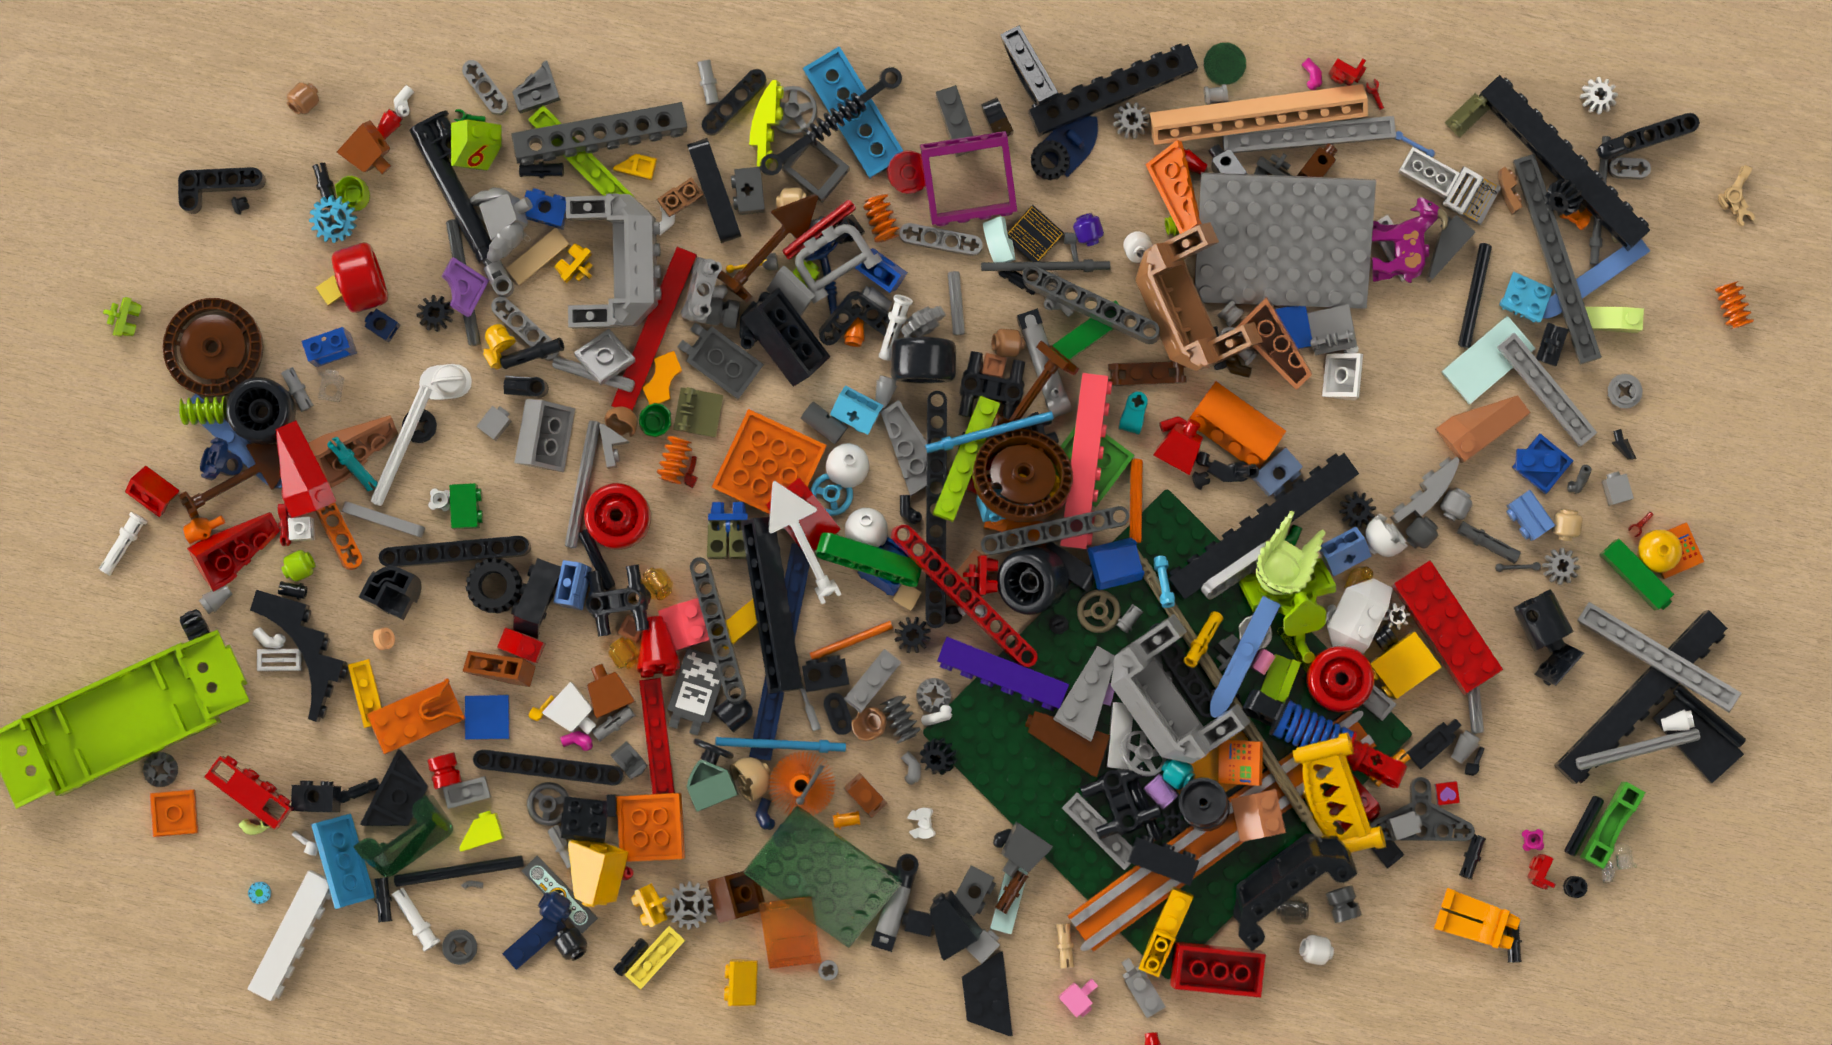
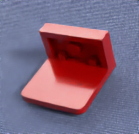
M1353 775L1368 821L1371 822L1379 816L1380 805ZM1332 786L1323 795L1330 797L1339 786ZM1332 801L1326 804L1330 808L1329 813L1333 816L1338 815L1346 806ZM1335 820L1340 825L1343 833L1352 825L1351 823Z

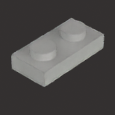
M486 776L442 788L448 809L491 797Z

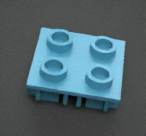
M1513 272L1499 306L1503 310L1515 311L1514 315L1519 313L1521 318L1524 316V318L1531 320L1533 323L1535 321L1541 323L1553 288Z

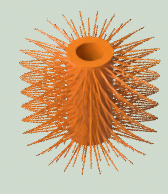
M799 751L797 755L795 752L793 756L792 754L785 756L782 760L785 765L780 760L779 764L776 765L777 767L773 768L775 771L771 773L775 775L769 777L775 779H770L769 781L779 783L768 784L777 786L769 789H783L772 791L769 794L783 791L771 796L774 797L787 792L780 796L788 794L791 797L790 800L792 799L784 814L792 804L789 811L790 814L795 804L792 817L795 815L797 808L796 818L799 815V809L800 818L803 816V810L804 818L807 817V814L809 818L811 813L814 816L815 813L818 814L820 810H824V805H828L831 801L830 799L833 798L830 795H833L834 792L832 793L828 790L834 791V788L828 787H834L836 784L823 783H831L836 780L824 781L835 777L823 778L832 773L818 777L805 796V802L802 805L795 803L796 798L801 796L804 791L797 787V781L799 779L805 780L808 785L813 777L811 775L813 773L812 769L819 757L816 759L811 768L816 754L810 763L812 753L809 755L807 762V752L804 762V751L801 753V758Z

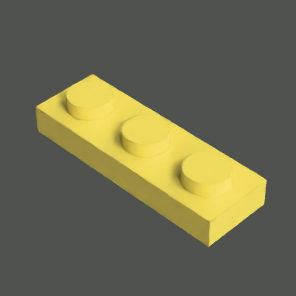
M669 925L627 971L625 976L639 989H642L683 944L685 939Z

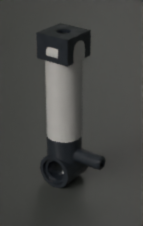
M906 853L901 855L896 867L878 863L876 870L892 875V880L871 942L873 947L889 952L893 950L919 866L917 858L912 854ZM910 858L913 860L914 867L912 870L906 871L902 868L901 863L904 859Z

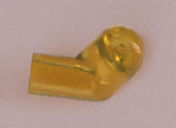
M1367 566L1351 570L1344 588L1353 586L1360 581L1372 579L1374 575L1373 570Z

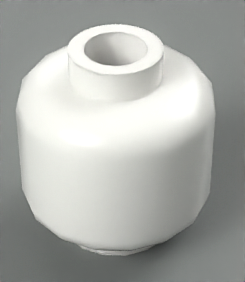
M1137 231L1130 233L1125 238L1123 248L1128 259L1135 263H1141L1144 251L1153 245L1148 235Z
M1309 935L1306 939L1302 940L1299 952L1305 962L1325 965L1329 959H1332L1334 948L1331 946L1328 938Z

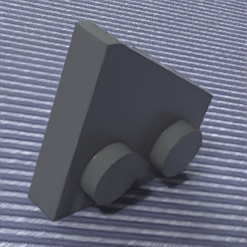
M544 61L534 74L531 73L523 84L512 91L520 114L561 100L548 61Z

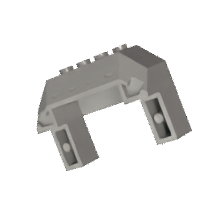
M630 194L566 197V219L570 221L608 220L613 223L614 299H608V304L568 305V327L572 329L638 327L657 307L658 300H661V287H658L657 278H661V266L657 265V256L661 254L660 243H657V235H660V223L656 222V218Z
M1173 614L1115 655L1111 686L1161 757L1192 764L1243 730L1251 721L1239 704H1237L1204 727L1154 657V655L1187 632L1176 615Z

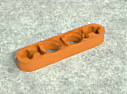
M334 502L326 506L328 510L333 508L332 511H328L323 515L322 512H325L323 507L317 510L316 513L344 568L355 570L362 562V555ZM331 515L337 517L338 525L334 527L329 526L326 518ZM338 535H345L348 538V544L345 546L338 545L336 537ZM352 546L353 549H350L349 553L352 557H357L355 565L352 562L347 563L346 560L349 556L347 552L342 554L341 551L347 550Z

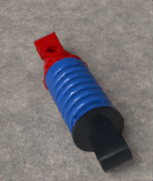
M1251 690L1243 705L1242 710L1246 716L1270 726L1269 735L1279 739L1286 735L1285 741L1288 743L1294 738L1293 746H1298L1300 742V747L1338 738L1339 734L1348 732L1354 750L1353 754L1346 755L1351 770H1358L1391 788H1398L1407 770L1406 764L1369 747V744L1366 742L1362 743L1356 740L1358 732L1346 727L1341 728L1338 723L1333 725L1332 720L1325 721V717H1318L1316 712L1310 714L1308 708L1302 710L1300 704L1293 703L1288 697L1281 703L1261 691Z

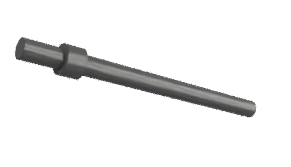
M1602 136V143L1611 140L1610 136ZM1600 158L1599 173L1603 176L1604 180L1602 181L1606 184L1609 159ZM1595 217L1593 234L1589 242V247H1591L1590 264L1597 265L1599 262V252L1603 244V238H1601L1602 224Z
M1093 259L1075 262H981V271H1024L1026 267L1032 265L1043 270H1083L1084 272L1110 270V261H1093Z

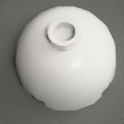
M851 443L835 447L828 455L826 462V472L830 480L844 488L855 487L861 484L869 470V460L865 451L858 445Z
M861 508L849 515L845 524V538L874 547L885 544L888 537V525L884 516L879 511L872 508Z
M1378 514L1370 521L1366 528L1368 548L1374 555L1378 553L1383 557L1396 556L1408 547L1405 544L1407 541L1393 523L1390 525L1385 522L1388 518Z

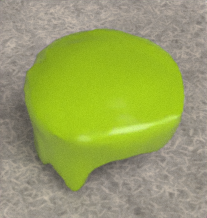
M345 176L335 184L337 198L341 196L343 203L349 201V209L355 208L354 211H360L369 203L370 191L364 180L355 176Z

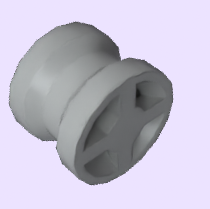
M1232 300L1217 316L1220 319H1224L1226 325L1231 327L1243 315L1244 311L1238 309Z

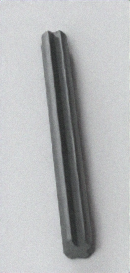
M456 219L446 221L452 258L454 257L466 265L459 225ZM474 309L470 317L463 315L469 346H477L481 343Z

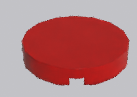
M912 150L902 151L890 160L887 168V177L890 184L897 191L912 194L926 186L920 153Z

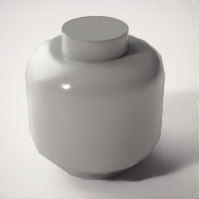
M1459 488L1449 490L1440 504L1441 510L1444 511L1443 516L1453 522L1456 519H1465L1472 507L1471 495Z

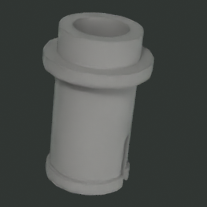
M1132 604L1122 619H1118L1119 623L1117 626L1126 633L1129 630L1132 631V626L1143 612Z

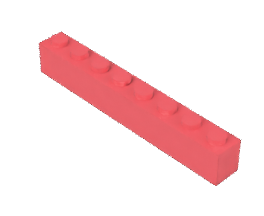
M1082 373L1071 458L1073 482L1066 500L1064 518L1094 512L1092 511L1093 502H1097L1099 491L1095 489V482L1100 481L1101 468H1097L1098 459H1103L1104 446H1100L1101 437H1106L1107 425L1103 424L1104 416H1108L1110 403H1106L1107 394L1111 395L1112 382L1109 381V376ZM1095 516L1092 519V524L1095 522ZM1074 520L1070 525L1071 530L1074 532L1081 531L1083 523L1080 520ZM1093 533L1063 539L1060 546L1087 550V545H1092Z

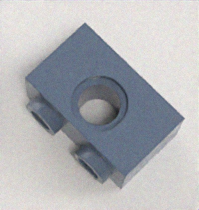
M1285 447L1259 470L1256 478L1252 479L1268 497L1271 494L1277 496L1285 489L1283 484L1287 480L1293 482L1301 475L1299 470L1303 466ZM1275 468L1283 470V479L1278 480L1273 476Z

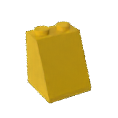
M1416 632L1407 634L1386 652L1370 662L1374 672V680L1379 679L1383 685L1381 689L1384 694L1393 699L1399 698L1441 668V665Z
M569 841L568 849L574 898L582 901V905L587 907L616 902L628 851L605 842Z

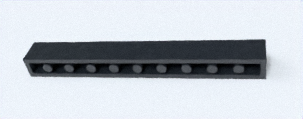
M1499 75L1481 91L1479 97L1483 96L1486 98V104L1490 107V110L1535 154L1558 180L1562 178L1564 180L1570 179L1572 184H1577L1576 188L1582 190L1580 196L1584 198L1581 204L1627 251L1632 249L1648 234L1650 229L1648 228L1649 224L1642 217L1638 218L1633 212V207L1618 197L1619 194L1614 187H1608L1602 181L1604 180L1603 176L1598 171H1593L1588 166V161L1582 155L1578 156L1572 150V144L1566 139L1563 140L1558 135V130L1552 124L1548 125L1542 119L1543 115L1538 109L1530 107L1527 98L1522 93L1518 94L1513 89V84L1506 77L1502 78Z
M1335 453L1326 460L1328 464L1321 469L1320 466H1317L1309 472L1311 477L1305 481L1300 478L1292 484L1293 490L1288 493L1282 491L1274 497L1276 502L1269 506L1266 503L1256 511L1259 514L1254 518H1251L1249 515L1239 522L1240 528L1235 531L1231 528L1221 535L1224 538L1222 541L1216 543L1214 540L1204 547L1206 552L1201 556L1196 553L1186 560L1189 564L1183 569L1178 566L1169 573L1171 577L1168 581L1181 601L1199 590L1213 576L1271 538L1275 534L1276 529H1279L1284 517H1288L1290 511L1295 512L1292 519L1293 522L1356 477L1359 472L1346 454L1343 453L1338 456Z
M1710 610L1703 611L1667 649L1694 664L1698 658L1702 660L1711 651L1709 647L1714 642L1718 644L1726 636L1724 632L1728 628ZM1650 666L1554 766L1572 784L1583 783L1589 777L1588 771L1591 768L1578 769L1576 759L1617 748L1620 745L1618 741L1623 736L1627 737L1634 731L1635 727L1633 725L1638 720L1643 721L1650 714L1648 710L1653 705H1659L1665 699L1663 694L1668 689L1672 691L1679 682Z

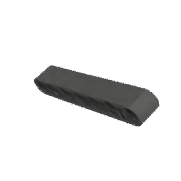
M1032 265L1024 269L1022 274L1023 281L1028 289L1145 344H1154L1159 340L1160 330L1156 322L1037 266ZM1030 274L1038 275V279L1034 282L1028 281L1027 277ZM1049 283H1056L1058 285L1054 291L1048 290L1046 286ZM1069 292H1075L1077 297L1074 300H1069L1066 298V295ZM1089 301H1094L1097 303V306L1094 309H1088L1085 304ZM1108 310H1114L1117 314L1113 318H1107L1105 313ZM1128 319H1133L1136 325L1129 328L1124 323ZM1152 328L1156 333L1154 336L1148 337L1144 334V331Z
M1116 506L990 534L982 539L981 548L986 554L996 555L1122 527L1129 521V512L1125 507ZM1121 510L1125 512L1126 518L1123 522H1116L1113 519L1116 511ZM1101 515L1104 518V524L1101 527H1095L1092 524L1094 516ZM1074 520H1080L1083 523L1081 531L1074 532L1071 530L1070 525ZM1052 525H1059L1061 527V534L1059 536L1053 537L1050 535L1049 529ZM1033 529L1038 530L1040 533V538L1035 542L1028 539V533ZM1011 534H1015L1019 538L1018 544L1015 546L1007 544L1006 539ZM989 539H994L997 542V548L993 551H988L985 547V543Z
M697 557L690 563V572L726 698L731 703L741 704L746 699V689L712 568L706 559ZM698 564L706 565V570L703 573L698 574L695 572ZM705 584L712 586V590L708 594L701 593V588ZM711 605L718 607L714 615L707 614V608ZM716 626H723L724 630L721 635H713V629ZM723 646L729 647V654L725 657H721L718 654L719 649ZM729 667L735 668V674L731 678L724 676L725 670ZM734 688L741 689V695L737 699L730 697V692Z

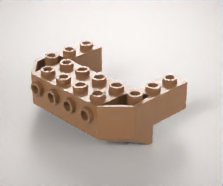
M1210 222L1199 224L1166 242L1155 244L1144 251L1135 280L1152 320L1159 326L1160 338L1169 359L1195 371L1212 367L1263 342L1254 322L1244 324L1217 337L1184 262L1185 259L1219 243Z

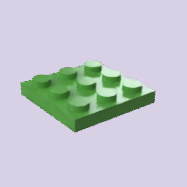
M1075 427L1060 446L1068 456L1070 463ZM1107 434L1105 438L1101 437L1100 446H1104L1103 459H1098L1097 468H1101L1100 481L1095 482V489L1099 490L1097 502H1093L1092 505L1095 508L1135 456ZM1053 464V466H1054V468H1055V473H1056V475L1059 477L1058 471H1057L1055 465Z

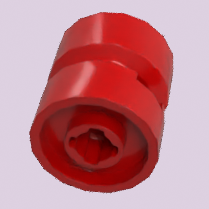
M455 752L427 760L430 772L434 773L432 777L434 789L462 782L460 771L455 769L457 765Z

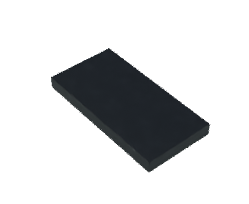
M1675 697L1652 719L1663 730L1662 718H1666L1684 709L1685 711L1691 710L1695 725L1693 728L1699 730L1700 740L1678 745L1677 747L1710 783H1713L1744 754L1680 699ZM1665 731L1664 733L1669 735L1681 731Z

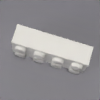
M1414 147L1411 148L1398 173L1443 198L1448 196L1460 174Z

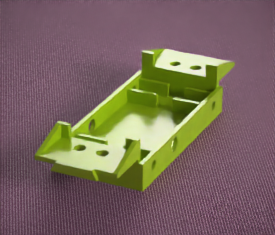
M215 630L189 642L172 646L24 714L20 719L0 728V774L15 808L18 809L55 792L56 796L68 794L222 723L220 715L250 702L243 686L248 683L231 645L225 646L219 631ZM202 662L208 665V670L205 673H201L198 670V666ZM211 682L217 685V690L214 693H210L207 690V686ZM21 745L27 748V753L24 756H20L17 752L18 747ZM30 765L36 768V773L33 776H29L26 773V769Z

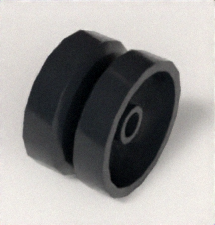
M1210 778L1194 779L1183 787L1179 795V807L1182 815L1193 828L1200 831H1213L1220 828L1227 821L1230 814V802L1223 787L1217 781Z

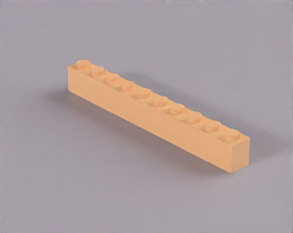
M1363 84L1150 112V131L1154 145L1172 143L1177 140L1187 141L1368 116V98Z

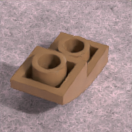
M1503 167L1498 172L1499 186L1511 214H1514L1523 207L1518 193L1511 190L1517 185V178L1511 169L1508 170L1506 167Z
M691 177L678 187H673L660 196L657 201L666 214L671 217L702 198L704 194Z

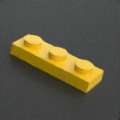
M367 659L348 664L364 728L371 727L367 714L382 708L371 661Z

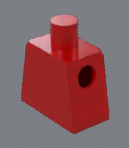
M1189 419L1185 427L1177 423L1157 446L1153 456L1190 475L1203 441V437L1197 434L1201 426L1200 423L1193 419Z

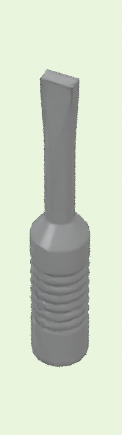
M802 684V689L800 690L806 704L805 711L812 730L816 731L821 729Z

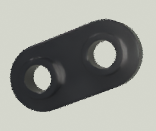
M839 693L828 694L824 699V708L831 727L839 735L848 734L852 730L851 724L853 720L844 697ZM834 699L838 700L839 705L836 708H833L830 705L831 701ZM840 720L846 721L847 725L845 728L838 726Z

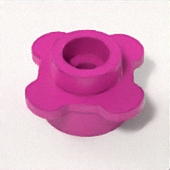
M1536 829L1535 831L1524 830L1522 832V837H1524L1523 849L1525 851H1530L1531 849L1541 851L1544 848L1543 831L1541 829Z

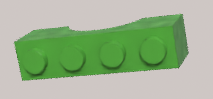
M1621 782L1579 858L1599 869H1604L1614 851L1616 840L1622 828L1636 811L1646 792L1628 782Z

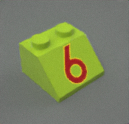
M468 119L451 123V166L483 171L489 170L502 146V125Z

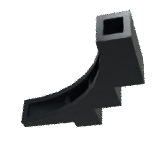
M256 590L250 611L265 616L279 625L293 639L301 651L308 667L311 681V706L308 719L320 722V719H324L327 712V706H325L327 697L330 698L333 693L334 685H331L332 681L341 683V680L346 678L349 669L346 666L347 662L322 655L323 650L327 651L330 639L327 638L328 633L304 627V623H308L311 616L310 605Z

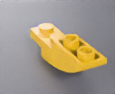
M1176 887L1172 888L1138 969L1159 978L1194 895Z

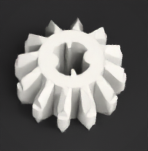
M1597 77L1595 82L1590 79L1588 86L1584 85L1582 87L1585 93L1581 94L1580 98L1587 100L1582 105L1583 107L1590 105V113L1595 108L1597 114H1601L1603 110L1609 112L1611 110L1610 106L1616 104L1613 98H1616L1618 93L1612 92L1616 87L1615 85L1608 86L1609 79H1606L1603 83L1601 77ZM1597 92H1599V95H1603L1601 100H1599V96H1595Z

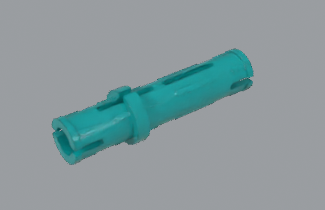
M339 437L332 438L337 446L329 441L327 447L336 454L338 461L352 472L365 487L366 491L373 490L368 482L376 488L377 480L354 457V452L351 449H347Z

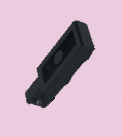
M1457 719L1452 720L1448 725L1444 722L1440 725L1438 724L1408 750L1406 754L1410 756L1411 760L1421 770L1456 738L1454 732L1462 725Z

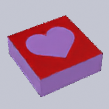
M1457 781L1434 784L1437 806L1460 803Z

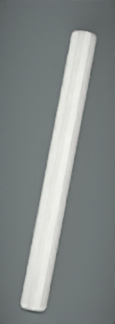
M421 385L373 493L371 502L375 505H383L431 395L432 389L426 385Z

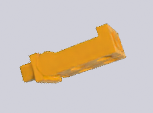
M1447 888L1441 907L1480 920L1482 924L1440 909L1434 929L1491 945V947L1496 949L1498 947L1511 949L1514 938L1504 935L1503 932L1505 926L1517 930L1520 918L1510 914L1509 910L1500 909Z

